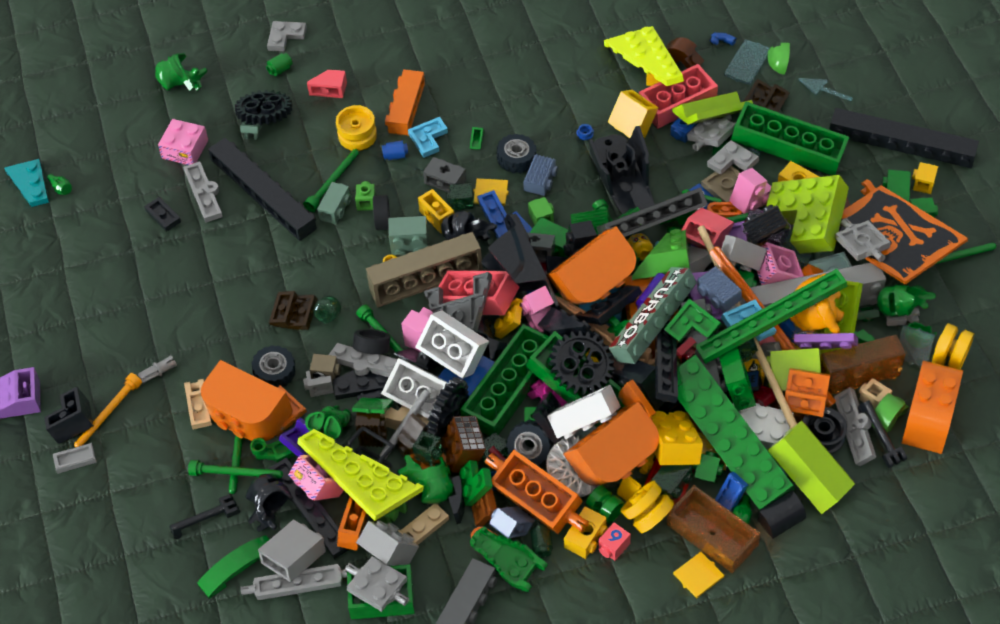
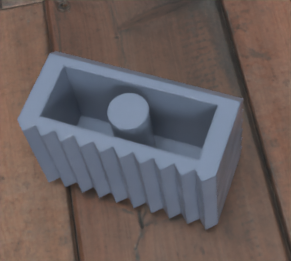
M537 154L534 156L524 180V191L545 196L547 190H551L552 178L556 177L558 172L554 158L538 156Z
M717 266L697 279L699 294L703 297H708L712 306L716 309L719 308L726 312L742 300L741 288L733 283Z
M519 506L496 508L491 515L490 525L508 539L522 537L528 534L535 522V518L522 511V508L519 509Z

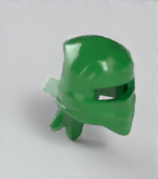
M177 53L168 56L167 61L162 60L157 63L155 77L167 91H170L177 85L184 84L189 91L194 88L198 91L202 88L200 80L207 73V69L199 70L198 68H193L191 71L185 70L181 62L187 56L185 53Z
M896 284L895 286L884 287L879 292L876 301L883 315L904 317L906 315L910 316L913 309L918 305L923 309L929 308L926 300L936 298V294L926 291L920 285L910 287L909 285Z
M405 455L406 466L398 470V474L406 475L405 477L408 478V481L424 486L423 492H421L422 503L439 504L446 501L452 495L454 486L452 480L449 479L451 473L443 457H439V465L422 470L420 465L414 462L410 455Z

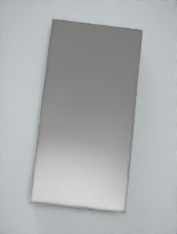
M92 443L53 454L57 474L97 463Z

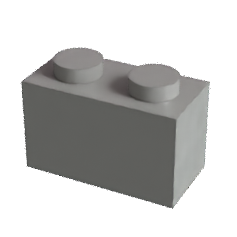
M729 235L725 236L721 248L733 266L739 264L741 265L740 269L751 272L752 269L760 270L767 251L766 248Z

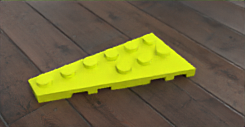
M315 429L298 438V444L374 521L423 492V485L408 481V478L402 474L400 476L389 471L388 467L363 454L360 456L352 452V448L348 446L343 447L335 443L334 439Z

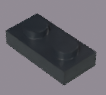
M160 197L144 206L145 211L166 232L181 223L180 217Z

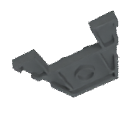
M486 272L473 276V295L443 303V289L440 287L424 291L425 297L429 301L430 310L433 313L444 311L474 332H477L490 288L492 274Z

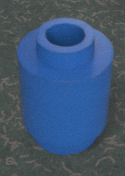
M403 140L382 145L384 160L388 159L390 161L405 158V154H408L407 143L403 144Z

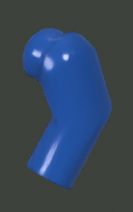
M714 32L711 35L710 42L717 45L719 40L733 46L737 38L727 33Z

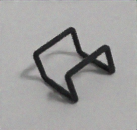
M361 427L348 441L347 446L351 448L353 441L362 431H365L390 447L381 457L364 446H359L354 453L358 454L360 450H363L376 458L380 464H386L390 469L392 464L385 460V458L393 450L394 445L366 427Z

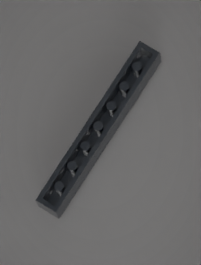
M835 108L829 129L849 136L848 140L968 168L973 166L979 140L840 108Z
M223 138L208 149L211 161L299 241L317 229L314 214L306 211L301 202H296L288 191L285 192L277 181L274 182L266 171L263 172L255 161L252 162L245 152H241L234 142Z

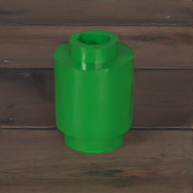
M281 53L267 61L266 69L270 75L277 76L290 69L293 62L287 53Z

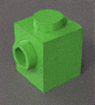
M545 197L528 202V214L534 225H536L541 217L554 223L553 205L548 203Z

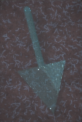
M798 78L815 95L820 90L852 101V97L823 87L828 80Z

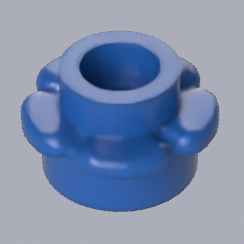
M589 124L580 125L576 132L581 140H589L594 136V130Z

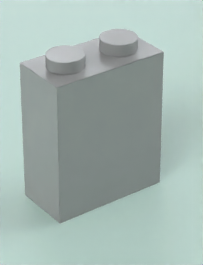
M293 519L260 547L258 552L261 564L289 582H292L323 555L326 550L324 538L321 534L313 532L305 524H300Z

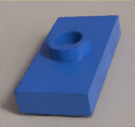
M734 471L729 473L713 504L726 516L731 515L748 484Z

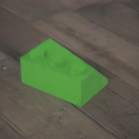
M674 229L670 233H666L634 272L632 280L654 277L657 273L666 274L671 267L690 269L686 230Z

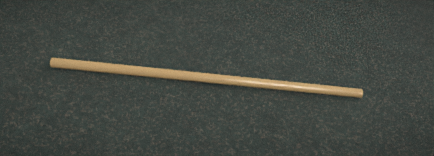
M705 226L698 227V232L710 255L714 245ZM710 255L714 266H717V268L720 269V271H722V269ZM738 302L737 304H735L736 307L741 306V303ZM754 337L749 341L791 429L797 422L758 340Z

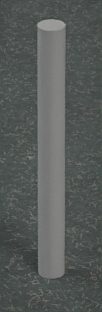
M426 389L423 390L390 438L389 442L394 447L397 444V437L412 413L417 415L431 393ZM386 445L379 456L381 457L390 446Z

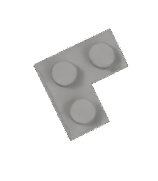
M273 21L267 43L268 51H285L287 39L304 40L307 29L306 23Z
M730 140L707 161V167L721 175L733 164L745 171L759 162V156Z

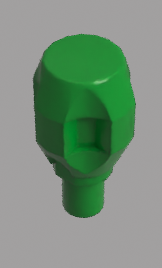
M48 175L47 179L51 182L55 192L60 195H67L71 192L72 186L68 179L63 176Z
M744 495L742 501L734 508L732 523L736 528H745L750 522L752 511L749 504L751 498L748 495Z

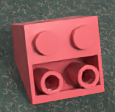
M701 207L688 217L682 230H686L688 243L706 249L698 232V227L705 226L714 247L718 246L721 249L725 236L730 233L734 222Z

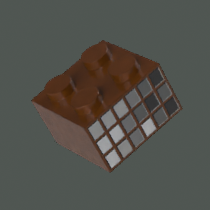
M476 416L453 417L450 425L447 426L445 435L441 439L442 448L446 452V463L450 466L451 473H460V469L469 460L477 461L478 465L486 450Z

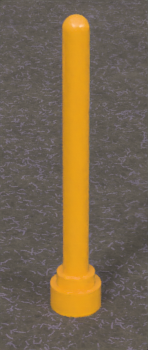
M130 373L126 377L125 386L93 421L94 426L78 438L74 443V447L84 445L131 390L138 389L142 384V380L137 375Z

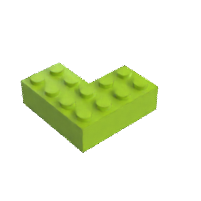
M840 175L772 182L766 207L777 205L787 223L794 224L790 242L800 254L834 251L836 233L839 232L849 187Z

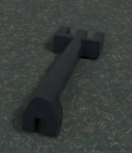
M870 400L858 405L860 413L867 412L888 452L882 455L887 467L891 468L894 464H899L900 459L902 461L907 460L902 446L894 448Z
M232 494L219 498V506L170 525L169 528L171 533H173L174 539L182 537L181 529L221 513H225L227 518L239 514L240 509L236 507L237 503Z

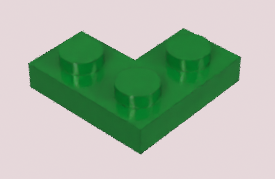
M688 299L665 327L664 331L679 343L683 341L692 328L708 339L720 327L721 322L691 299Z
M469 460L460 469L465 506L472 507L493 487L490 469L482 468L478 471L477 461Z

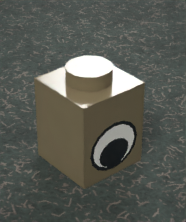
M313 354L310 366L311 378L331 376L333 383V379L340 375L341 370L337 357Z

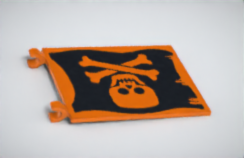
M867 179L861 183L865 187L861 190V193L865 196L845 208L841 219L842 221L847 218L852 224H860L869 220L891 242L890 248L881 251L885 255L884 261L879 262L874 256L864 259L904 285L968 241L966 236L882 185L875 188L872 182ZM840 224L839 232L846 229L842 224Z

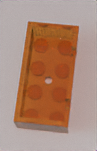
M897 335L858 344V346H852L850 349H838L822 353L820 358L821 373L830 374L828 391L830 394H837L849 387L852 389L859 388L864 383H868L872 378L878 382L897 378L901 375L906 353Z
M695 485L686 492L667 514V525L732 574L759 545L760 532Z

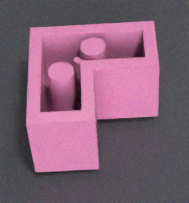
M753 168L739 173L729 202L743 214L755 211L757 208L767 205L771 186L763 176Z
M546 286L522 298L523 302L520 304L522 316H525L528 321L527 326L541 333H544V331L538 324L551 309V305L554 304Z
M425 307L419 313L411 310L401 323L405 346L421 352L416 348V345L430 315L433 314L431 310Z

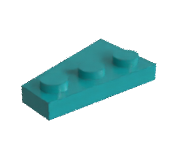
M39 159L4 168L7 175L10 176L31 207L49 203Z

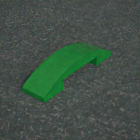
M266 535L261 536L236 548L212 566L197 584L209 599L226 588V582L258 560L261 562L258 549L270 539Z

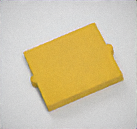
M477 178L476 187L473 189V203L479 204L477 196L494 190L502 206H505L506 197L509 194L507 190L508 180Z
M699 552L673 572V575L683 584V588H687L696 598L724 578V574L715 566V562H711L702 552Z

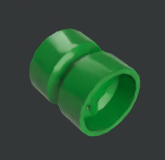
M603 485L596 487L586 501L587 507L607 517L606 522L608 524L618 518L621 514V508L625 504L616 495L612 496V492Z

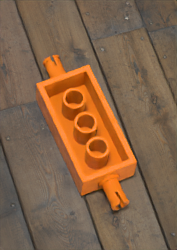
M516 450L511 452L505 462L493 453L489 455L491 460L486 458L485 464L497 471L492 477L493 488L557 534L561 532L567 523L571 524L581 533L586 530L582 525L587 528L589 521L575 513L583 502L577 493Z

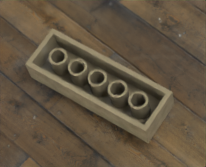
M473 232L366 268L369 290L377 308L438 287L447 271H483L481 248Z

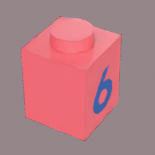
M613 523L600 537L598 550L604 557H610L616 561L630 545L631 534L616 523Z

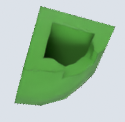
M781 43V46L775 48L772 46L768 50L769 65L777 73L785 75L789 62L790 43Z

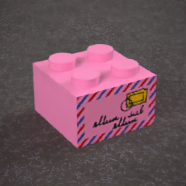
M172 119L158 144L162 159L186 165L196 163L208 142L205 126Z
M768 242L761 246L767 249L761 268L757 271L761 285L804 277L795 251Z
M300 455L288 474L294 480V483L301 487L307 493V496L314 501L337 498L344 491L310 455Z

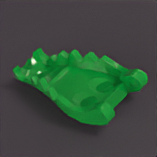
M486 527L477 530L471 537V547L481 553L508 584L521 591L529 592L532 588L526 581L535 568L544 571L548 566V563L539 558L526 544L512 541L510 538L508 539L502 535L497 536L488 531Z

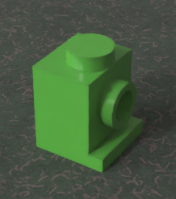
M368 181L356 184L355 202L357 211L373 210V196H376L375 185Z

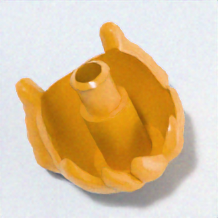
M826 273L808 278L795 291L826 275ZM840 291L794 315L790 320L806 334H815V330L828 328L832 333H840L837 323L843 319L844 312L835 306L836 302L834 301L836 298H840Z

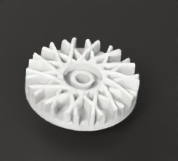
M573 435L570 438L561 439L551 448L547 456L546 468L548 474L580 497L590 495L598 486H592L583 482L563 455L564 452L581 440L579 435L577 437Z

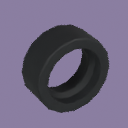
M388 195L373 196L375 230L389 229L388 218H390Z
M359 329L354 332L352 347L362 353L384 354L389 351L391 336L380 330Z

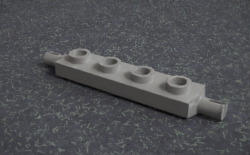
M338 564L305 569L292 582L278 574L254 578L253 585L241 586V594L243 596L254 593L257 600L340 587L342 578H347V571L345 569L341 570Z

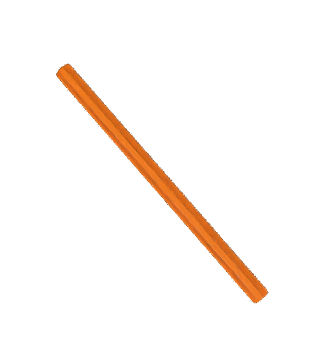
M714 247L710 251V255L725 275L741 288L744 300L747 303L756 300L762 309L765 308L720 247ZM774 326L777 331L772 337L776 342L779 341L781 349L797 350L780 326ZM828 391L825 407L829 408L835 404L836 400Z

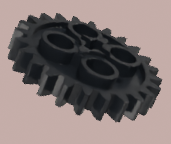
M259 90L258 93L251 92L252 95L245 94V97H240V100H237V104H235L237 118L241 119V122L246 121V124L252 122L253 125L256 123L260 125L266 123L269 125L270 122L276 123V120L282 121V117L287 118V115H290L292 111L290 96H286V93L281 94L280 91L275 93L274 90L268 92V90L261 92Z
M581 331L578 332L577 336L574 332H571L569 337L564 335L562 340L558 339L556 345L553 346V352L549 355V358L552 359L549 365L554 367L550 373H556L554 380H561L560 387L564 384L567 385L566 391L573 388L574 394L578 390L581 391L582 395L586 393V390L591 394L594 392V389L600 390L601 386L605 387L608 383L606 380L609 381L612 376L610 374L614 371V368L611 366L615 361L610 358L613 354L606 352L609 345L603 347V339L599 342L596 341L597 335L590 338L589 332L585 336L582 335ZM573 347L579 348L581 353L575 352ZM586 349H590L577 377H574L573 374ZM591 357H596L599 362H594ZM564 364H570L572 369L566 368ZM582 373H587L590 379L583 377Z
M453 377L452 380H449L448 384H445L444 389L440 390L439 396H436V402L432 404L433 409L429 412L431 414L427 419L429 422L426 425L428 427L426 432H428L430 437L441 440L452 418L461 415L460 409L465 404L468 398L466 395L469 392L467 391L469 386L464 380Z

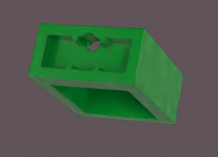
M736 347L719 356L725 383L737 411L756 406L748 372L740 351Z

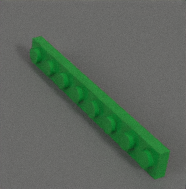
M835 269L697 344L696 350L704 363L707 364L848 287L847 281L839 270Z

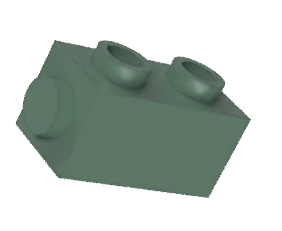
M331 183L317 208L319 220L337 224L338 220L344 215L345 207L350 204L352 199L349 186L342 183Z

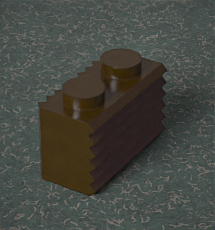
M356 413V431L361 427H366L387 440L386 418L382 417V414ZM362 431L358 436L359 446L383 447V442L365 431Z

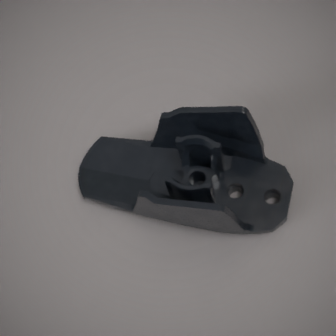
M635 126L629 140L617 134L598 138L594 142L592 138L589 139V150L592 159L621 215L632 208L638 207L642 210L655 205L649 188V152L640 126Z
M508 213L504 219L507 232L489 246L488 250L490 253L482 259V265L488 271H507L512 280L519 285L517 293L537 290L546 286L554 301L551 307L560 310L561 307L531 246L530 237L516 213Z

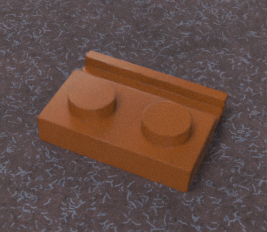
M492 488L472 506L475 526L483 527L491 519L493 511L497 508Z

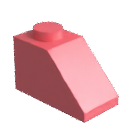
M327 70L307 82L309 96L343 98L347 85L346 73L340 70Z

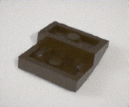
M757 78L743 102L752 100L755 105L779 112L790 92L777 84L771 87Z
M295 291L278 292L269 324L287 329L309 330L318 300L315 295H297Z

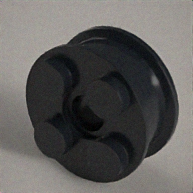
M825 407L823 417L808 414L804 416L803 422L830 454L835 453L843 446L847 432V423L838 411Z

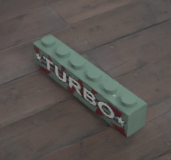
M671 267L612 342L609 349L617 362L636 364L697 284L689 268Z

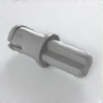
M170 355L158 363L154 362L153 366L138 373V377L142 380V383H145L158 375L162 376V373L176 367L177 364Z

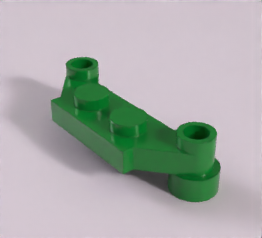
M255 438L250 443L251 451L257 460L267 459L278 463L285 458L289 459L296 456L279 440L267 445L264 439Z

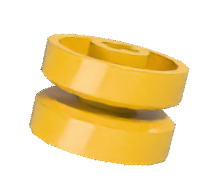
M352 105L338 113L335 122L340 144L345 149L361 151L374 144L377 138L375 117L370 109L361 105Z
M947 323L936 344L932 362L945 365L948 357H950L948 366L961 370L975 333L964 330L957 340L958 327Z
M651 481L641 487L621 508V513L627 519H634L633 526L639 533L647 532L653 528L674 506L673 500L668 495H660L662 488L655 481Z

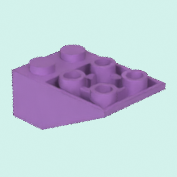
M34 367L14 370L0 377V419L41 412L40 379Z

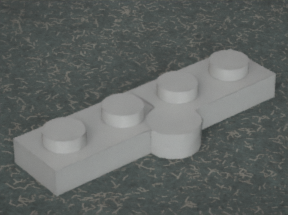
M200 161L184 166V172L205 223L223 217L215 195L219 193L218 184L214 181H208Z
M339 343L329 353V355L337 357L338 364L354 368L355 374L358 376H364L371 370L374 374L389 378L398 360L380 354L362 353L351 346Z
M849 387L834 396V399L836 400L839 413L845 418L847 423L846 436L855 464L862 466L876 458L868 432L872 421L867 414L859 412V402L855 390Z

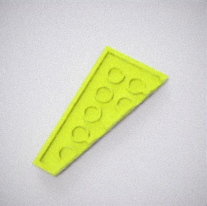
M653 26L644 27L634 32L630 31L604 40L605 47H611L614 53L622 54L625 60L638 68L642 67L645 73L653 74L654 78L662 84L670 86L684 81L683 74Z

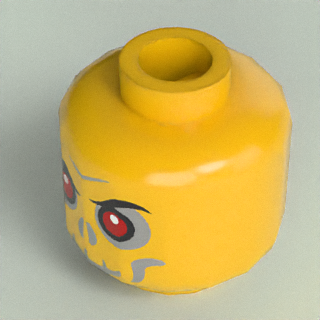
M636 233L628 239V243L637 253L640 261H643L653 249L650 239L643 233Z

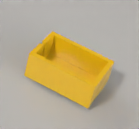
M656 411L652 421L659 432V444L654 451L659 464L700 465L703 442L687 413L675 411L666 414L662 411Z

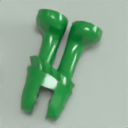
M338 405L327 406L322 411H316L308 415L305 422L308 431L313 429L320 431L324 426V434L335 440L341 435L342 427L348 425L352 414L348 409L339 410L340 406Z

